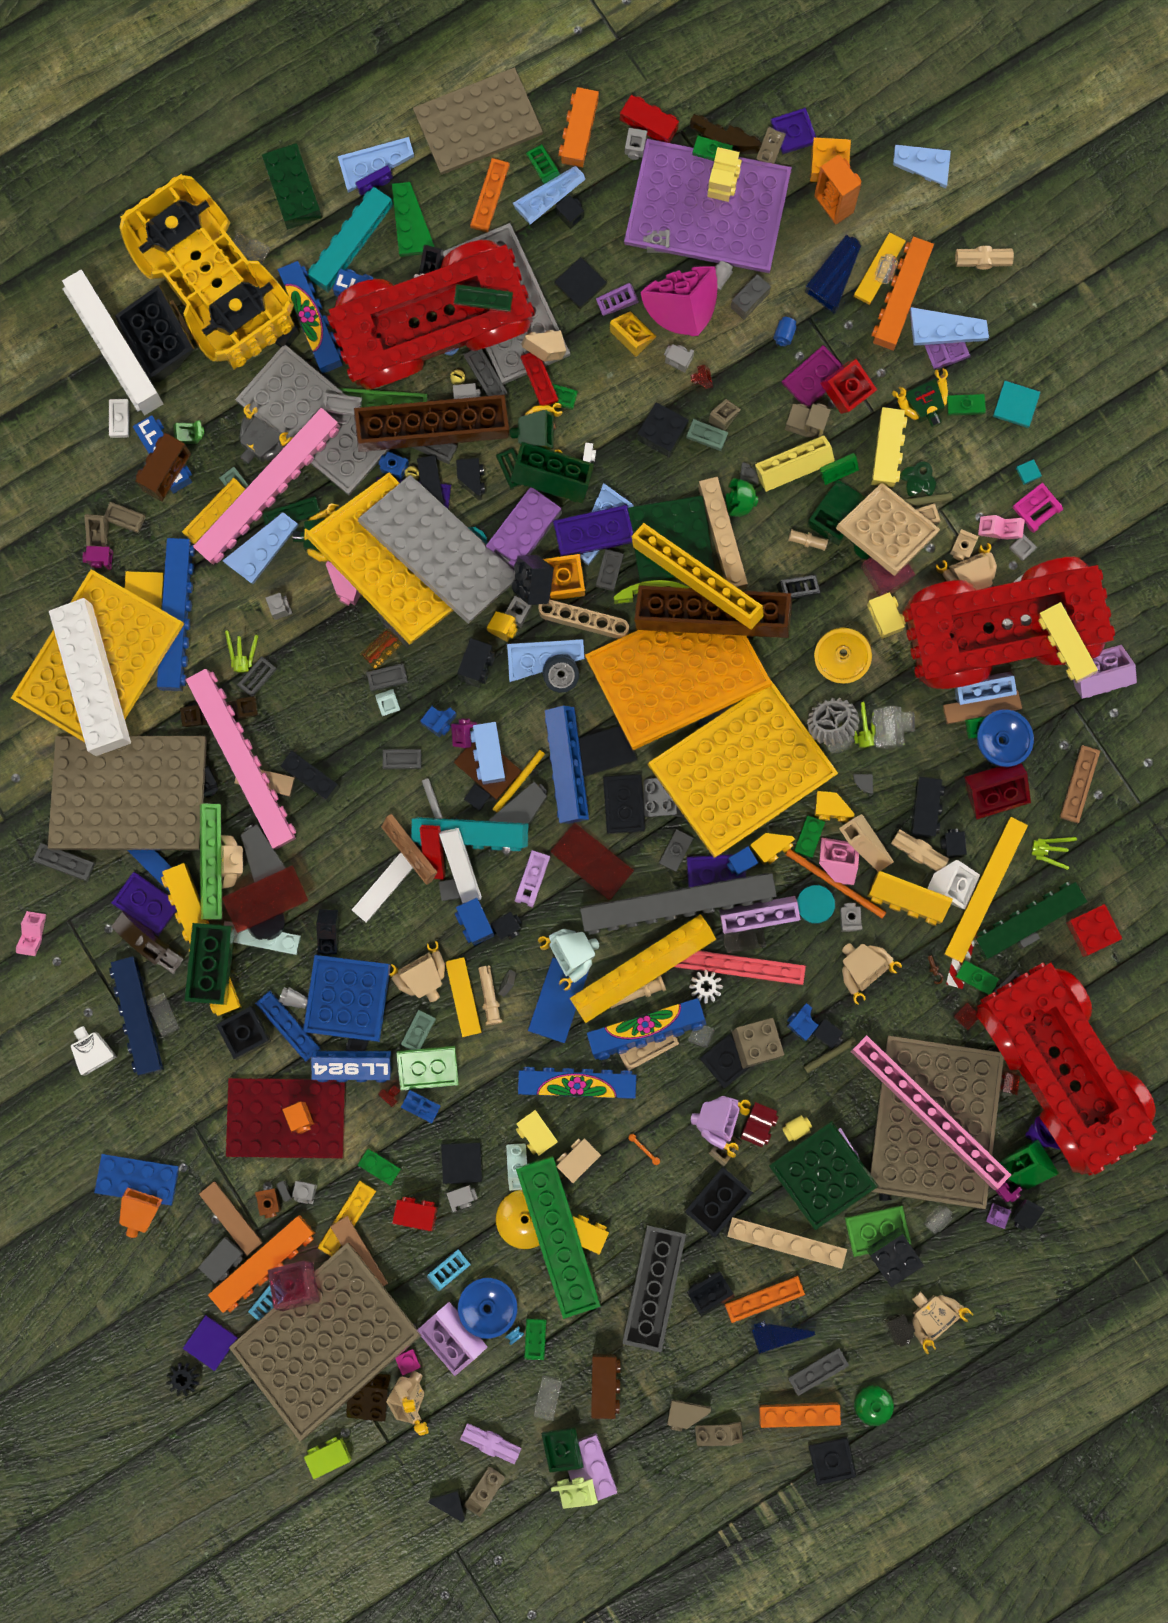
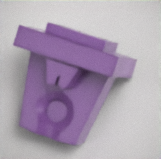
M992 1203L986 1222L1005 1229L1011 1210Z

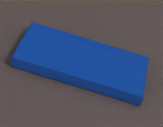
M552 958L528 1029L529 1032L565 1043L576 1011L570 998L583 990L589 970L577 982H572L571 988L568 991H564L569 983L565 981L559 985V982L563 978L568 979L569 976H565L557 959Z

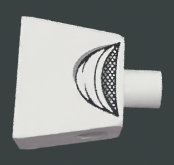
M84 1026L74 1031L78 1042L72 1044L71 1049L81 1075L86 1076L117 1058L116 1054L99 1033L93 1032L89 1035Z

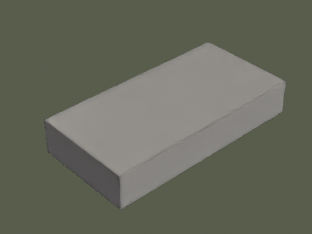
M325 392L322 409L327 413L354 417V408L361 407L362 398Z

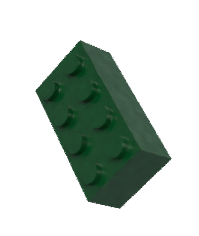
M297 143L262 154L287 230L322 219Z
M521 442L510 481L583 504L594 464Z
M192 923L184 1001L227 1005L235 927Z

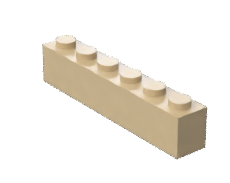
M718 477L699 481L698 488L700 495L703 496L705 513L723 577L738 589L745 590L748 583Z
M734 1217L730 1220L726 1234L730 1238L841 1269L847 1252L845 1248Z

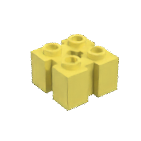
M717 148L707 197L729 202L730 195L734 196L742 162L739 159L740 152Z

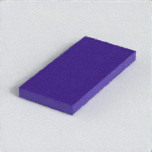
M627 505L553 521L561 556L584 554L633 543L631 537L633 529Z

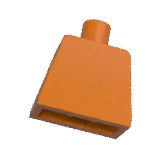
M131 1188L126 1189L122 1196L119 1223L122 1226L128 1227L126 1231L128 1237L136 1238L139 1231L143 1233L147 1231L163 1199Z

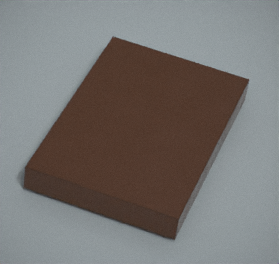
M471 742V747L466 748L453 763L494 799L498 800L522 771L501 754L505 781L483 784L482 779L478 780L476 769L480 768L479 761L474 759L473 750L477 749L476 742Z

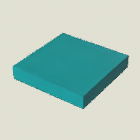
M1004 381L993 417L1029 428L1040 392Z

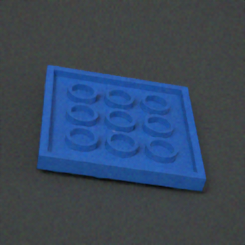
M315 955L303 1032L380 1042L391 965Z

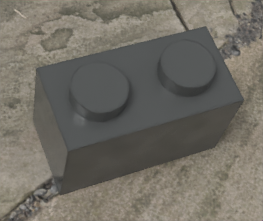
M757 274L732 299L731 309L745 320L770 294L771 286Z
M225 1237L198 1268L215 1284L219 1281L223 1282L230 1275L228 1271L233 1266L236 1268L243 1261L241 1256L244 1252L228 1237Z

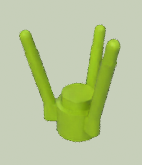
M226 630L225 634L231 658V668H233L234 672H249V668H252L258 635L254 636L249 659L247 660V656H242L240 636L237 637L238 656H234L229 631Z
M861 702L864 731L859 732V736L855 731L854 736L855 744L859 743V748L874 746V741H876V713H872L870 733L867 726L865 703Z
M1038 838V841L1033 840L1032 855L1036 856V860H1043L1068 870L1069 866L1044 857V855H1048V851L1068 852L1069 849L1052 847L1046 843L1076 841L1077 838Z

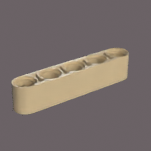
M549 600V604H539L541 618L616 639H620L629 633L628 622L618 617ZM545 606H550L552 611L544 613L542 609ZM563 611L571 613L568 618H562L560 614ZM583 615L587 616L589 618V621L587 623H581L578 620L579 617ZM604 620L607 622V626L600 628L597 626V623ZM618 625H622L626 630L618 633L615 628Z

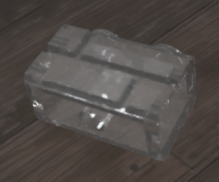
M889 706L874 709L872 723L875 726L874 742L877 748L888 749L904 746L901 707Z
M547 1375L542 1376L534 1417L553 1421L562 1379Z

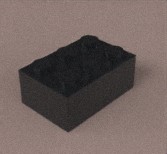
M721 1167L684 1212L715 1238L753 1192L724 1167Z

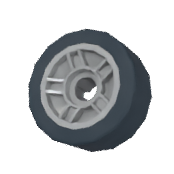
M555 655L544 664L542 670L543 679L547 687L552 691L558 693L567 692L576 686L579 680V669L572 658L566 655ZM564 671V676L557 675V673Z

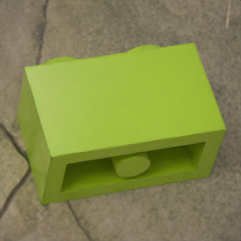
M336 1437L325 1441V1446L319 1448L317 1445L307 1450L308 1454L304 1459L313 1479L352 1460L343 1438L337 1440Z

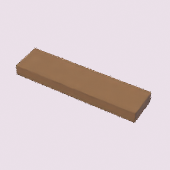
M1017 690V695L960 705L958 702L943 705L946 723L952 724L963 722L966 719L988 716L998 710H1022V705Z
M1081 745L1059 818L1079 823L1100 750Z
M392 814L387 816L381 826L424 883L426 885L431 883L437 871Z
M213 1182L199 1194L247 1256L263 1244L216 1182Z
M348 1215L331 1225L330 1227L342 1247L346 1243H350L383 1286L388 1284Z

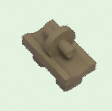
M768 127L756 159L775 164L786 134Z

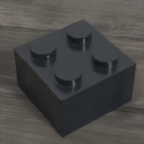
M656 402L638 432L637 441L670 458L688 428L689 420Z
M538 555L517 556V562L514 565L516 580L512 582L513 592L528 605L549 604L554 568Z
M470 638L457 672L459 681L481 688L482 684H486L489 676L488 667L493 666L496 657L494 656L495 652H493L492 645Z
M251 1006L216 1024L235 1060L271 1042L254 1007Z
M899 1228L866 1249L891 1288L924 1266Z

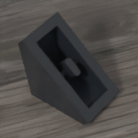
M424 244L419 275L441 268L444 259L442 249Z
M459 1489L431 1496L428 1503L462 1523L464 1522L466 1515Z

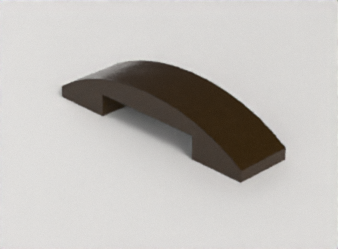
M255 696L226 702L227 706L231 705L235 712V716H233L235 721L258 716ZM199 705L180 708L182 727L209 725Z

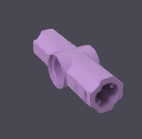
M468 1423L460 1439L479 1448L481 1452L487 1455L497 1456L515 1464L521 1451V1447L504 1440L500 1435L491 1431H484Z

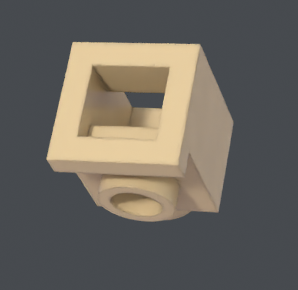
M961 529L950 554L954 555L953 558L959 561L970 558L979 536ZM963 543V544L967 545L968 547H967V548H963V547L961 546V544Z

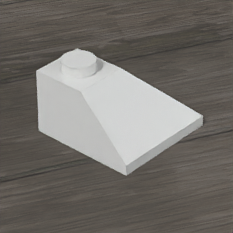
M955 860L934 873L928 889L952 898V905L965 910L980 875L962 862Z

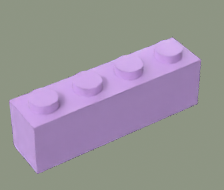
M795 896L719 910L724 934L800 920L798 903Z

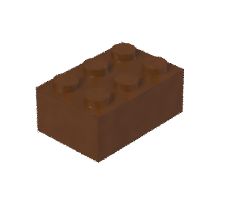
M164 433L163 437L158 438L155 450L147 456L144 468L140 469L136 475V483L142 491L163 502L191 456L185 443L167 433Z
M593 1354L591 1418L615 1419V1414H619L620 1402L616 1400V1393H620V1379H616V1373H620V1359H616V1354Z

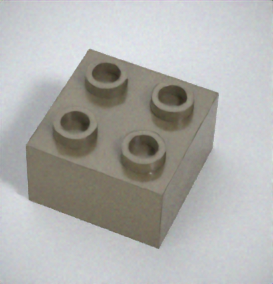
M773 1018L737 1027L732 1031L743 1069L777 1060L784 1056Z

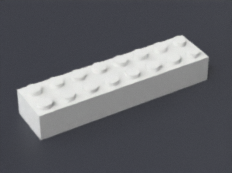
M82 269L62 280L65 285L62 288L136 410H141L145 416L163 405L158 393Z
M85 598L50 610L49 614L87 751L98 756L131 744L93 605Z

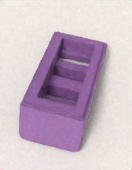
M630 283L596 298L603 316L639 302ZM626 292L629 293L630 299H627ZM621 294L623 302H620L618 295ZM612 297H614L615 302H616V304H617V305H615V306H614L613 303H612V300H611ZM604 300H607L610 308H606Z

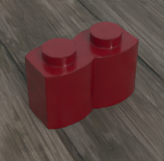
M754 1102L740 1138L760 1147H763L764 1144L767 1145L771 1137L769 1130L771 1126L775 1127L779 1118L776 1115L777 1111Z

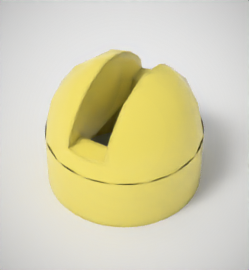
M459 369L453 370L450 375L451 382L454 385H462L465 382L464 372Z
M409 466L405 470V477L407 478L411 475L418 480L420 477L419 469L415 466ZM408 471H412V472H417V474L407 473V472H408Z

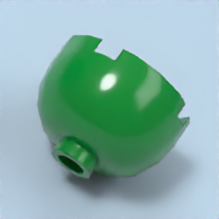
M737 478L732 479L728 486L731 488L730 494L726 493L725 496L728 516L743 517L748 515L753 507L757 506L758 496H756L753 485L749 482Z
M870 1385L862 1388L854 1400V1410L857 1417L863 1423L869 1426H880L891 1418L894 1411V1402L891 1395L884 1388Z

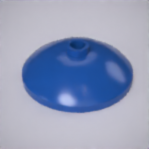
M998 710L986 716L981 722L977 733V742L981 753L988 761L997 766L1011 767L1020 764L1029 756L1034 744V735L1029 722L1021 714L1012 710ZM999 737L1003 738V744L999 742Z
M493 1278L476 1280L469 1284L460 1296L458 1302L459 1319L464 1328L476 1337L485 1339L498 1337L508 1331L515 1321L517 1315L515 1295L500 1280ZM484 1305L491 1307L490 1312L483 1310Z

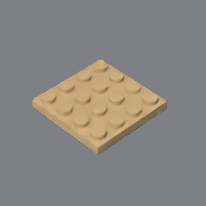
M883 483L871 492L836 527L837 530L894 576L940 531L937 526Z

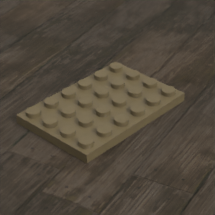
M515 67L413 107L414 114L441 175L543 135L541 126Z

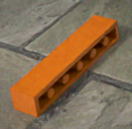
M914 236L911 243H906L904 253L907 254L905 259H900L897 267L900 270L899 275H894L891 286L894 287L892 293H887L885 303L888 304L886 309H881L878 317L881 320L880 325H875L872 336L875 337L874 344L894 351L933 249V243Z
M301 1215L297 1216L209 1293L208 1296L222 1313L227 1311L231 1313L239 1306L237 1302L242 1297L247 1299L254 1293L252 1289L257 1284L262 1286L269 1279L267 1275L272 1271L274 1273L278 1272L284 1266L282 1263L287 1258L291 1260L299 1253L297 1249L300 1246L304 1245L306 1247L314 1240L312 1236L315 1232Z

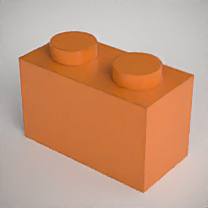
M299 1102L282 1109L291 1132L301 1134L311 1130L310 1126L314 1122L305 1102Z

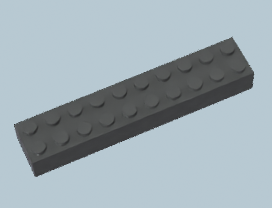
M764 873L580 907L584 932L588 931L589 934L600 933V929L603 928L612 931L620 929L619 925L626 924L627 927H634L639 925L638 922L645 921L646 924L658 922L657 918L662 917L665 920L677 919L676 915L683 914L685 917L694 916L696 911L702 910L703 913L715 912L717 907H721L723 910L732 909L734 904L740 903L741 906L753 905L755 900H759L761 903L773 901L772 897L777 896L773 874Z

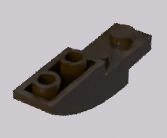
M696 114L690 120V128L703 134L704 138L732 145V151L740 152L739 154L759 153L762 142L755 136L747 135L739 127L730 125L727 131H725L722 126L714 125L706 117Z
M124 911L121 912L111 926L138 953L156 965L158 963L172 974H174L185 956L154 936L152 930Z

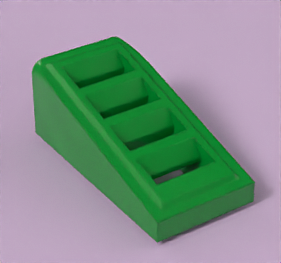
M542 144L526 152L543 185L560 175ZM541 153L543 154L542 156L534 159V157L540 155Z

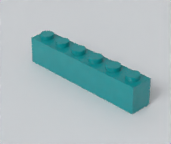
M375 187L365 193L362 203L354 208L351 218L344 221L341 226L342 230L338 235L335 234L332 237L330 246L321 252L318 262L310 267L308 275L311 282L329 293L335 284L339 269H347L393 207L390 197Z
M423 817L412 819L411 839L413 842H418L419 846H422L420 836L421 825L440 826L441 831L459 828L465 848L466 845H473V849H484V846H491V850H503V847H510V851H521L522 848L528 847V823Z

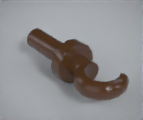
M932 955L927 956L931 966L930 972H933L934 976L939 975L941 977L939 982L934 981V983H942L943 975L937 971L939 967L935 966Z

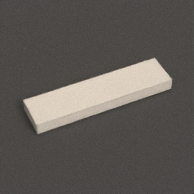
M459 828L441 831L439 835L462 903L475 898L480 900L482 896Z
M402 853L396 857L352 909L366 923L413 869Z

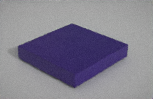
M806 108L772 118L770 121L773 129L786 134L781 146L782 155L811 146L814 137L817 138Z
M205 1315L183 1349L213 1371H216L230 1351L229 1347L239 1337Z

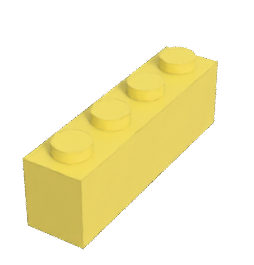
M882 407L871 485L879 486L883 483L887 487L894 488L895 483L899 482L900 471H897L898 464H901L903 453H900V446H904L905 441L902 429L906 428L907 417H904L905 410Z
M823 435L755 464L759 481L767 492L819 470L835 460L832 447Z
M1060 602L1041 612V619L1038 620L1043 630L1047 629L1049 633L1047 638L1052 647H1057L1059 651L1057 656L1060 662H1065L1068 667L1066 673L1070 680L1074 679L1078 683L1096 674L1098 669L1062 603Z

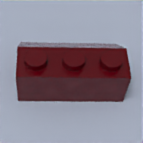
M1021 763L1011 767L999 766L965 777L967 794L976 820L1031 803L1028 775Z

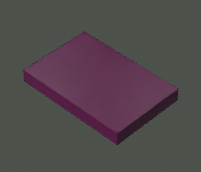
M822 345L782 381V384L801 404L809 408L826 393L820 383L843 365Z

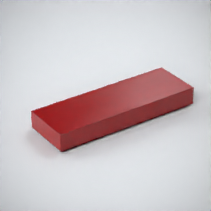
M530 352L520 356L539 405L544 406L557 403L558 398L543 361Z
M421 825L422 853L437 871L434 879H444L446 875L442 841L439 835L441 832L440 826Z

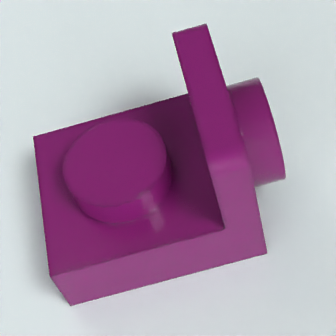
M469 718L459 719V722L451 724L454 747H471L470 728L473 725H477V722H472Z
M1004 1182L995 1191L1004 1202H1014L1021 1196L1019 1192L1022 1191V1188L1017 1186L1009 1192L1010 1187Z

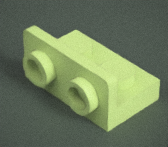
M583 1477L572 1479V1482H569V1479L557 1481L558 1485L551 1487L552 1492L559 1491L563 1509L598 1503L592 1479L584 1480Z

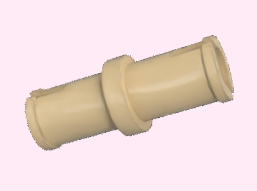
M791 529L788 541L803 544L804 547L808 548L811 546L825 551L828 539L813 536L809 532L806 534Z

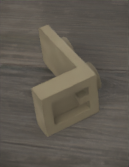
M732 1422L725 1425H698L695 1427L697 1446H732L743 1442L741 1422Z
M488 1467L463 1506L480 1517L505 1477L493 1468Z

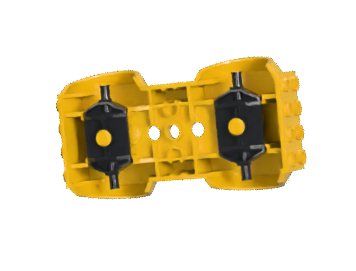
M180 174L177 177H173L165 186L156 189L148 198L142 199L138 205L125 211L121 216V235L131 258L139 270L149 279L164 278L185 305L184 318L188 329L206 357L214 362L228 361L231 367L236 369L243 366L252 356L260 354L266 346L274 344L280 336L288 334L292 330L294 323L290 314L294 303L268 270L259 261H248L226 233L230 221L212 197L193 177ZM194 251H199L201 257L198 260H192L191 254ZM204 265L211 266L209 271H201ZM214 279H221L222 285L215 288L212 286Z

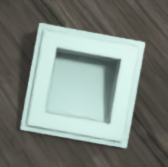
M393 689L375 695L382 716L400 710Z

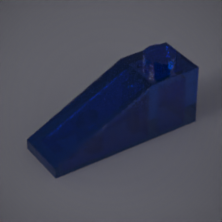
M765 1321L754 1324L755 1328L751 1329L759 1354L816 1335L815 1331L772 1323L766 1324Z

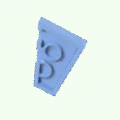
M895 145L893 165L912 174L916 173L925 177V180L934 181L940 184L941 187L946 188L951 151Z

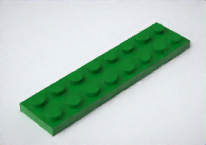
M547 1157L515 1168L563 1319L601 1307L554 1157Z

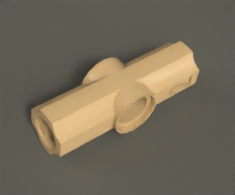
M980 246L976 249H957L955 264L956 267L976 266L977 269L982 270L990 269L993 266H1012L1014 253L1013 249H992L991 246Z
M900 829L891 842L893 846L907 853L909 858L919 864H925L936 872L944 868L949 861L947 857L933 850L932 846L925 841L915 839Z

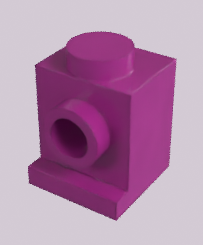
M86 546V551L83 552V563H88L92 568H102V566H105L107 570H111L113 551L110 547Z

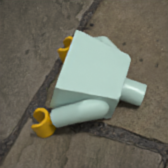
M561 929L550 934L548 938L542 936L538 939L539 943L546 941V944L540 947L541 950H547L551 947L565 976H569L568 979L563 978L559 982V985L565 981L569 983L564 991H568L571 988L572 982L575 983L586 975L595 956L594 950L599 948L596 938L588 940L583 932L576 933L568 929Z

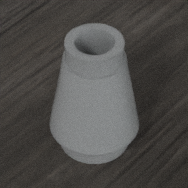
M720 261L715 267L717 290H721L733 273V266L724 261Z
M284 987L278 1002L283 1003L282 1005L305 1009L308 998L290 987Z

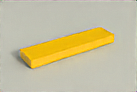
M889 232L854 294L855 298L869 305L871 304L906 240Z
M233 478L191 521L182 533L195 545L246 489Z
M465 958L446 961L462 1037L480 1034L482 1032Z
M359 1181L333 1224L348 1215L355 1226L376 1193V1190ZM331 1227L319 1244L318 1249L332 1257L341 1249L342 1245Z

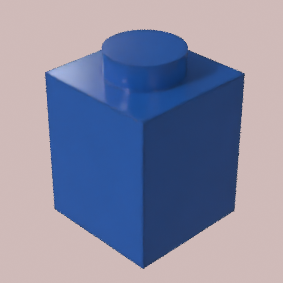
M748 846L729 857L727 867L732 874L735 873L736 876H739L755 867L758 862Z

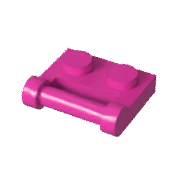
M1043 483L1012 507L1025 520L1024 522L1027 524V527L1033 533L1050 517L1063 510L1062 505ZM1047 503H1050L1052 507L1033 521L1031 516Z

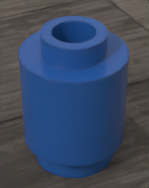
M782 317V320L779 321L773 337L776 344L780 346L791 344L797 328L794 319Z

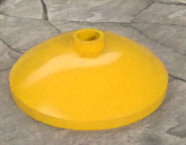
M836 628L825 633L818 641L814 653L815 664L819 672L828 680L843 684L851 683L860 679L868 671L872 661L871 646L860 632L851 628ZM845 649L847 653L841 654L840 651Z
M518 1190L509 1194L502 1200L496 1213V1226L499 1234L509 1245L519 1249H531L539 1246L540 1244L523 1191ZM522 1216H527L529 1221L522 1223Z

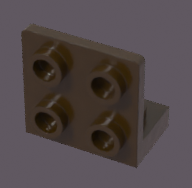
M377 1374L347 1401L346 1417L385 1422L386 1401L391 1375Z

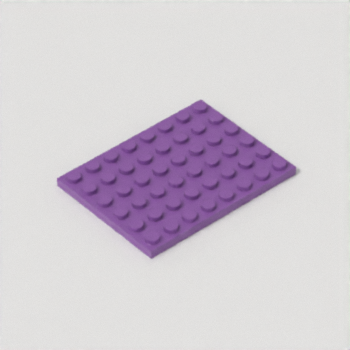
M647 139L624 244L645 249L647 247L655 248V251L715 263L724 261L735 267L770 273L792 167L739 157L742 162L734 196L730 195L729 202L707 197L714 161L692 155L694 148ZM670 230L669 248L663 245L643 242V236H648L653 231L659 233V231ZM654 237L653 240L658 242L660 238Z

